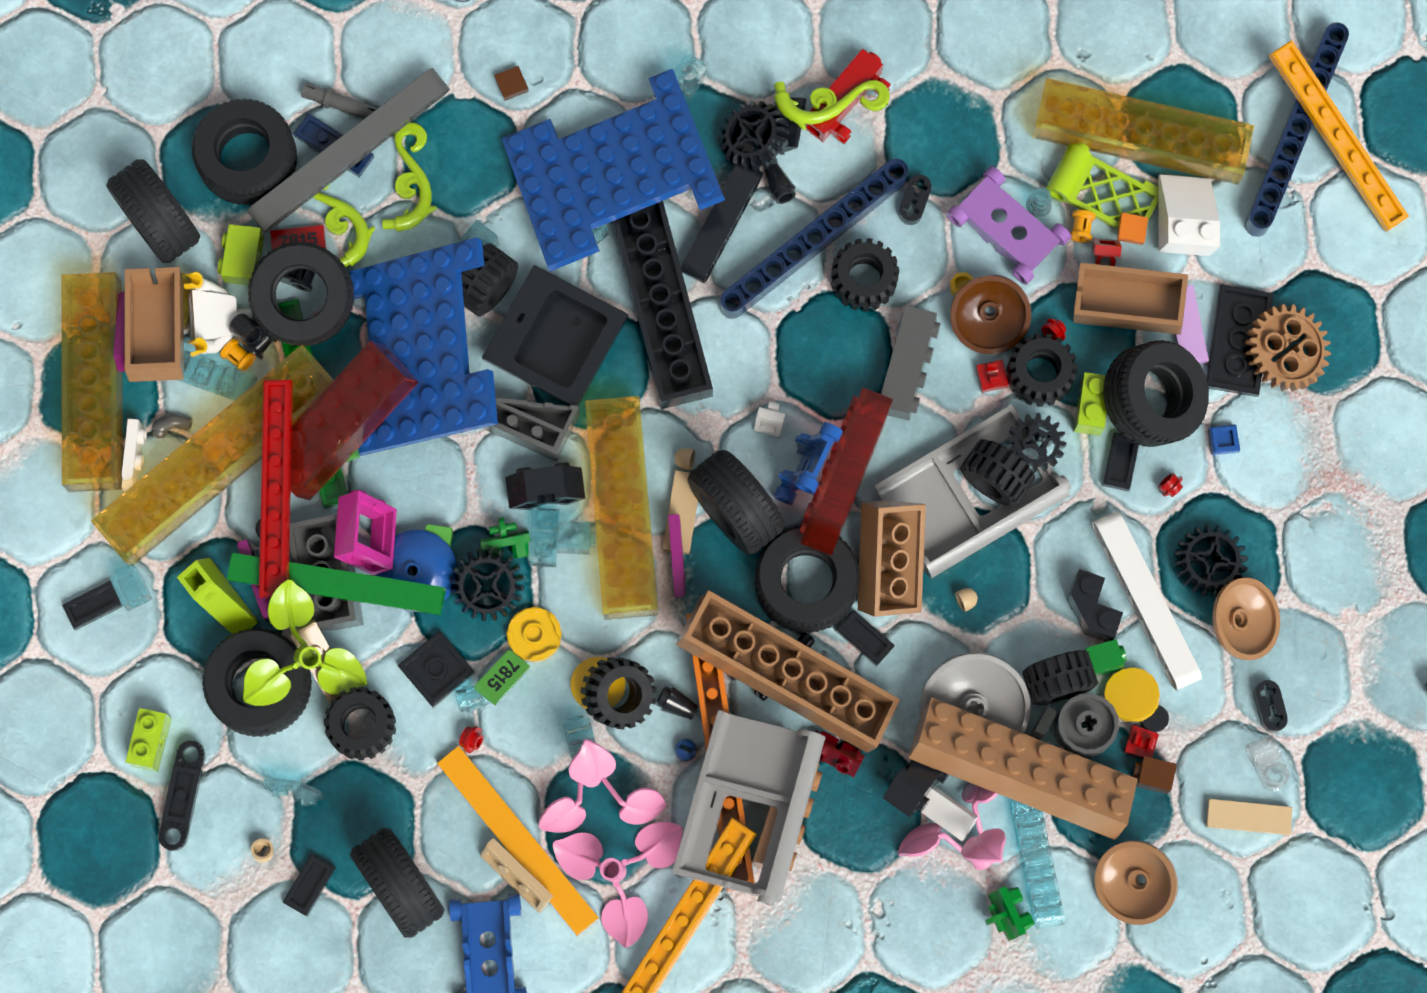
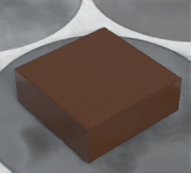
M519 65L494 75L504 101L529 92Z

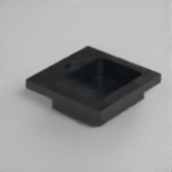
M533 265L484 352L482 360L569 406H579L629 315ZM524 315L525 317L522 322L518 323L520 317Z

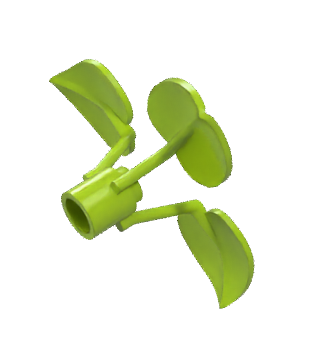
M292 580L284 581L272 594L268 604V618L276 629L284 630L290 627L291 633L300 643V647L294 653L295 662L279 669L275 661L270 659H260L252 663L245 673L243 700L248 704L265 706L282 700L291 688L289 678L283 673L298 667L314 669L320 666L321 668L317 673L318 684L325 692L332 695H340L339 693L342 691L348 693L350 688H359L367 685V678L363 667L349 651L342 648L329 649L324 655V662H322L319 650L315 647L307 646V642L303 640L295 626L303 627L310 622L314 614V605L307 592L297 586Z

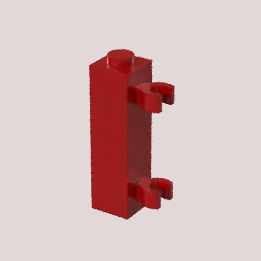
M862 49L829 87L834 92L837 102L855 87L870 80L882 82L890 91L889 87L891 84L879 77L882 74L883 63H881V59L875 53H868ZM867 90L859 94L839 115L822 123L805 124V130L822 143L832 134L839 142L845 144L851 137L849 134L852 131L845 125L840 124V122ZM821 103L819 110H816L812 107L810 111H820L824 109L827 105L825 103Z

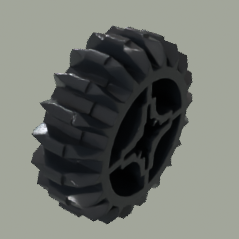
M751 100L748 107L740 104V111L732 110L733 117L731 119L725 118L727 126L720 127L721 132L724 134L719 137V141L722 144L721 151L726 154V159L732 162L734 166L741 162L743 169L751 166L754 171H759L761 165L769 169L770 161L778 163L776 156L778 154L785 155L782 147L789 146V141L786 139V137L790 136V131L787 129L789 126L788 122L783 117L782 112L776 110L772 104L766 105L765 102L760 101L757 105ZM750 131H752L759 139L758 142L750 134Z
M1205 525L1203 532L1199 527H1195L1193 534L1187 532L1184 535L1186 541L1180 540L1177 545L1181 550L1174 552V556L1181 560L1175 561L1173 566L1182 568V570L1176 573V576L1186 577L1182 585L1185 587L1191 583L1193 585L1190 590L1191 593L1194 594L1198 588L1201 589L1200 595L1203 598L1207 595L1208 591H1210L1212 598H1216L1218 590L1220 592L1228 582L1234 579L1244 578L1240 573H1245L1248 569L1245 565L1240 564L1248 560V556L1240 555L1245 550V546H1236L1240 538L1236 536L1231 540L1228 537L1231 534L1229 529L1224 534H1221L1220 525H1217L1213 532L1210 525ZM1206 541L1210 542L1206 552H1191L1194 545ZM1220 545L1228 552L1231 562L1229 558L1224 557L1220 553ZM1212 553L1211 557L1214 558L1213 561H1216V563L1210 569V566L1207 564L1208 562L1205 560ZM1190 561L1201 569V577L1194 572ZM1224 570H1230V574L1226 579L1216 582L1211 581L1215 571L1223 572Z
M482 547L478 548V557H475L469 551L467 552L469 562L463 558H460L458 561L463 569L459 567L453 568V572L459 575V577H452L450 579V583L458 585V587L451 589V594L460 593L461 595L454 602L456 605L463 601L466 603L461 609L463 613L472 608L471 618L473 619L476 617L477 612L482 613V621H486L487 613H491L493 621L497 620V611H500L501 615L506 617L508 612L505 606L515 610L516 605L511 600L521 601L522 596L515 591L524 590L525 586L523 584L516 583V581L524 579V575L514 574L520 568V565L515 564L512 567L509 565L513 560L512 555L508 556L505 561L501 559L504 554L502 549L499 550L497 556H493V547L488 548L487 555H484ZM480 563L498 565L497 568L489 573H485L480 569L477 570L474 567ZM504 571L510 581L508 595L503 593L498 585V579ZM467 572L477 584V589L471 596L468 595L465 588ZM496 574L491 585L494 589L489 590L488 587L487 590L483 589L479 593L483 584L481 579L485 578L487 581V578L491 579ZM486 595L501 601L494 605L477 603L478 600Z

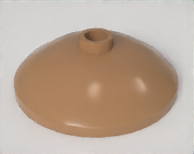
M1238 578L1228 582L1220 590L1214 603V631L1225 651L1237 659L1256 660L1265 656L1275 645L1280 631V612L1273 594L1263 583L1256 579Z
M1125 841L1110 848L1100 859L1095 872V888L1101 904L1112 916L1128 924L1144 925L1157 921L1171 909L1177 897L1178 879L1172 862L1159 848L1143 841ZM1139 874L1145 877V883L1139 882Z

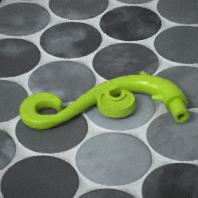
M870 80L860 84L838 102L832 90L817 88L810 95L811 106L816 110L820 109L821 103H825L827 106L820 111L811 112L801 110L795 106L799 103L790 99V94L786 92L784 82L780 81L774 84L776 92L774 99L778 109L782 112L783 116L798 124L803 130L806 129L805 124L822 123L839 115L864 90H875L878 94L875 100H868L864 96L860 98L862 106L870 111L884 109L890 99L887 86L877 80Z
M408 123L394 136L396 149L411 171L403 173L397 178L395 190L402 199H410L415 196L416 190L411 189L409 186L416 184L419 188L418 204L411 212L406 209L403 215L395 216V219H382L383 230L396 229V232L410 230L419 225L430 213L437 209L436 206H430L432 191L425 172L402 144L405 136L413 135L416 138V143L410 147V151L417 152L425 146L427 142L426 131L421 125L416 123Z
M319 192L313 198L334 208L325 217V225L330 233L333 235L346 233L349 223L347 221L340 222L339 220L342 217L348 218L354 225L356 232L354 244L349 242L348 250L343 253V257L339 258L345 267L348 265L352 267L367 252L375 226L368 229L363 216L354 207L342 200Z

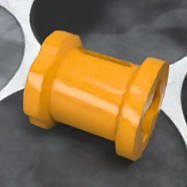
M1074 210L1072 212V218L1074 219L1072 232H1069L1072 237L1071 240L1078 243H1089L1092 241L1090 232L1092 221H1095L1096 215L1087 210Z
M235 338L230 340L220 353V357L223 360L227 359L235 365L240 374L246 372L256 359V355L248 353L243 349Z

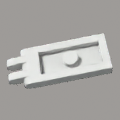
M128 419L122 467V490L129 496L135 493L139 471H142L144 467V456L141 455V446L146 443L147 430L137 419Z

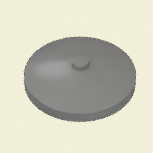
M969 652L947 659L930 674L921 692L919 714H921L932 697L1023 734L1026 732L1029 724L1031 701L1023 679L1009 663L991 654Z

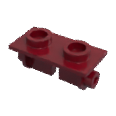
M816 730L815 733L825 736L819 761L835 767L842 774L854 777L865 755L861 754V750L845 742L839 750L836 748L839 741L838 738L823 730L821 732Z

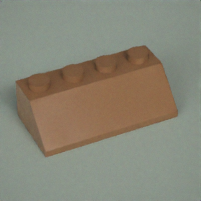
M896 501L861 502L860 580L857 610L874 617L922 612L926 504Z

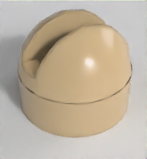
M682 448L676 452L674 461L679 468L684 470L693 469L695 449Z
M964 588L955 592L956 601L963 612L972 609L976 605L978 597L973 589Z
M258 839L251 846V854L257 862L265 863L272 859L274 848L269 840ZM267 847L268 850L266 851L264 856L259 857L263 852L264 848Z

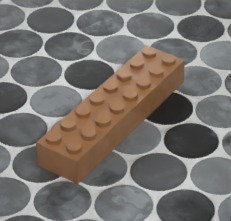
M709 590L699 598L676 643L682 649L866 753L878 747L900 701L899 698Z
M932 697L920 714L908 757L911 760L1114 840L1128 825L1138 780Z

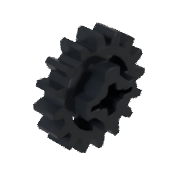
M1037 413L1034 419L1029 414H1026L1024 417L1025 422L1017 419L1015 422L1017 428L1011 427L1009 430L1013 437H1008L1006 440L1007 444L1012 445L1009 449L1031 466L1033 473L1037 471L1038 467H1041L1043 472L1047 471L1048 463L1055 467L1058 463L1056 458L1061 459L1064 455L1059 449L1065 448L1067 442L1060 441L1065 435L1064 431H1057L1060 423L1056 422L1052 425L1050 423L1051 416L1048 415L1045 420H1042L1040 413ZM1039 427L1044 428V429L1047 430L1048 432H1045V431L1039 429ZM1025 429L1026 439L1019 442V435ZM1033 438H1035L1036 442H1042L1039 448L1036 444H1030ZM1054 444L1052 453L1047 456L1046 448ZM1025 454L1034 457V459L1027 457Z

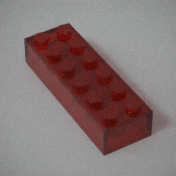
M370 340L292 426L291 492L295 497L311 500L419 383L384 345Z
M862 388L859 397L853 396L848 414L840 428L843 431L839 442H834L831 455L827 459L822 471V477L818 481L819 485L806 509L799 531L804 533L802 545L832 556L884 428L893 401L892 398Z

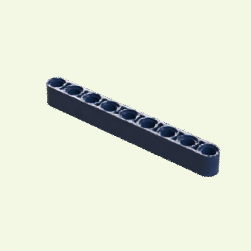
M1339 22L1332 23L1327 27L1310 64V68L1326 91L1349 38L1348 28ZM1329 35H1336L1340 41H1333ZM1320 58H1327L1331 64H1324ZM1297 98L1245 222L1246 231L1254 237L1266 234L1273 223L1313 126V122ZM1292 126H1299L1303 133L1295 132ZM1282 149H1290L1293 152V156L1285 155ZM1273 171L1282 173L1284 179H1277L1273 175ZM1263 195H1271L1275 202H1267ZM1253 218L1263 219L1265 225H1257Z
M892 159L885 163L725 290L720 298L722 314L729 319L740 317L905 185L908 175L907 164L901 159ZM897 170L902 176L900 178H893L889 172ZM872 186H877L882 190V192L879 194H872L869 191V188ZM852 202H857L862 208L852 210L848 205ZM836 218L842 224L834 227L828 223V220ZM815 234L821 238V241L812 243L807 237ZM795 250L801 256L798 259H791L787 253ZM769 267H777L780 273L773 276L768 274L766 270ZM749 283H756L760 289L756 292H751L746 289V286ZM729 299H734L739 302V306L729 308L725 303Z

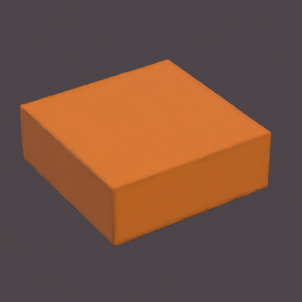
M1122 212L1119 220L1117 240L1143 245L1145 243L1148 217Z

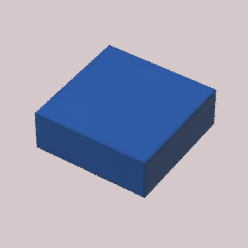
M1237 425L1216 426L1208 429L1212 455L1240 452Z

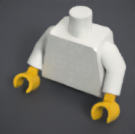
M198 272L186 273L185 276L190 277L191 283L184 284V288L195 289L188 295L191 341H188V344L196 348V351L191 352L190 355L194 357L199 354L218 353L235 337L229 331L232 319L236 315L243 313L252 318L251 309H237L236 297L229 295L227 290L212 281L202 278V275Z

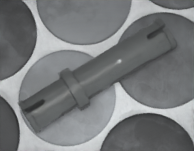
M306 81L301 92L302 98L322 104L323 108H333L363 120L378 109L377 107L336 93L335 89L322 88Z

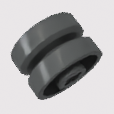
M1093 693L1080 694L1069 699L1057 713L1054 722V736L1059 746L1084 758H1093L1102 754L1116 739L1119 730V719L1113 705L1104 697ZM1087 723L1090 726V730L1087 731V727L1082 728L1081 724Z

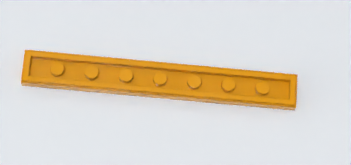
M1291 40L1268 55L1384 231H1389L1408 218L1409 215L1294 42Z
M459 746L437 763L508 852L553 895L550 901L551 905L577 936L599 919Z
M731 818L709 853L706 864L707 871L730 877L757 833L735 818ZM692 880L622 993L658 992L723 887Z

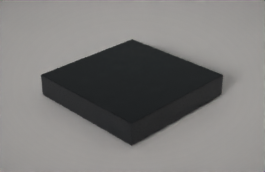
M438 631L397 665L432 708L437 706L475 674V671L441 631Z

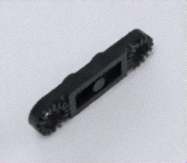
M188 740L183 742L176 751L177 754L158 836L160 844L169 851L182 849L188 841L206 758L204 747L196 741ZM195 747L198 750V759L193 762H186L184 759L185 750ZM171 829H177L180 832V841L175 845H170L166 841V834Z

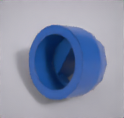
M682 739L675 746V754L681 761H691L697 754V746L690 739ZM682 744L692 749V754L680 749V745Z

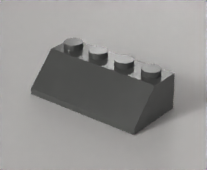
M337 514L290 523V551L293 563L356 573L354 566L334 558ZM308 594L314 605V614L310 622L315 620L320 631L341 630L364 625L360 602Z

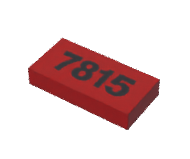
M324 225L270 230L272 249L291 242H308L327 249Z

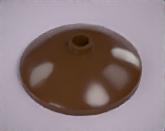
M982 275L965 283L956 293L950 309L951 325L957 338L967 348L982 354L1002 353L1016 346L1026 335L1031 322L1030 302L1024 290L1013 280L1000 275ZM988 306H992L995 308V311L992 314H987L985 312V309Z

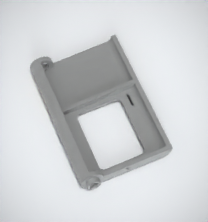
M1012 404L874 486L881 501L926 504L923 570L929 578L935 577L1070 495L1068 490L1071 489V485L1064 475L1059 476L1055 473L1048 463V469L1043 472L1041 467H1038L1037 471L1042 478L1041 482L1028 489L1017 506L1001 505L984 516H980L976 512L955 478L954 472L960 468L978 440L986 439L1001 444L1008 437H1013L1009 430L1011 427L1017 428L1015 425L1016 420L1022 419ZM1025 429L1019 435V442L1026 439ZM1033 439V440L1031 441V443H1030V444H1036V445H1037V443L1035 442L1034 439Z

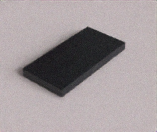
M1220 284L1206 373L1209 389L1253 397L1259 396L1262 372L1255 375L1254 372L1258 368L1257 365L1248 364L1254 358L1251 355H1246L1245 352L1251 350L1252 346L1245 344V341L1253 338L1247 333L1248 330L1255 328L1252 322L1260 319L1259 315L1261 313L1267 312L1268 309L1272 308L1274 293Z

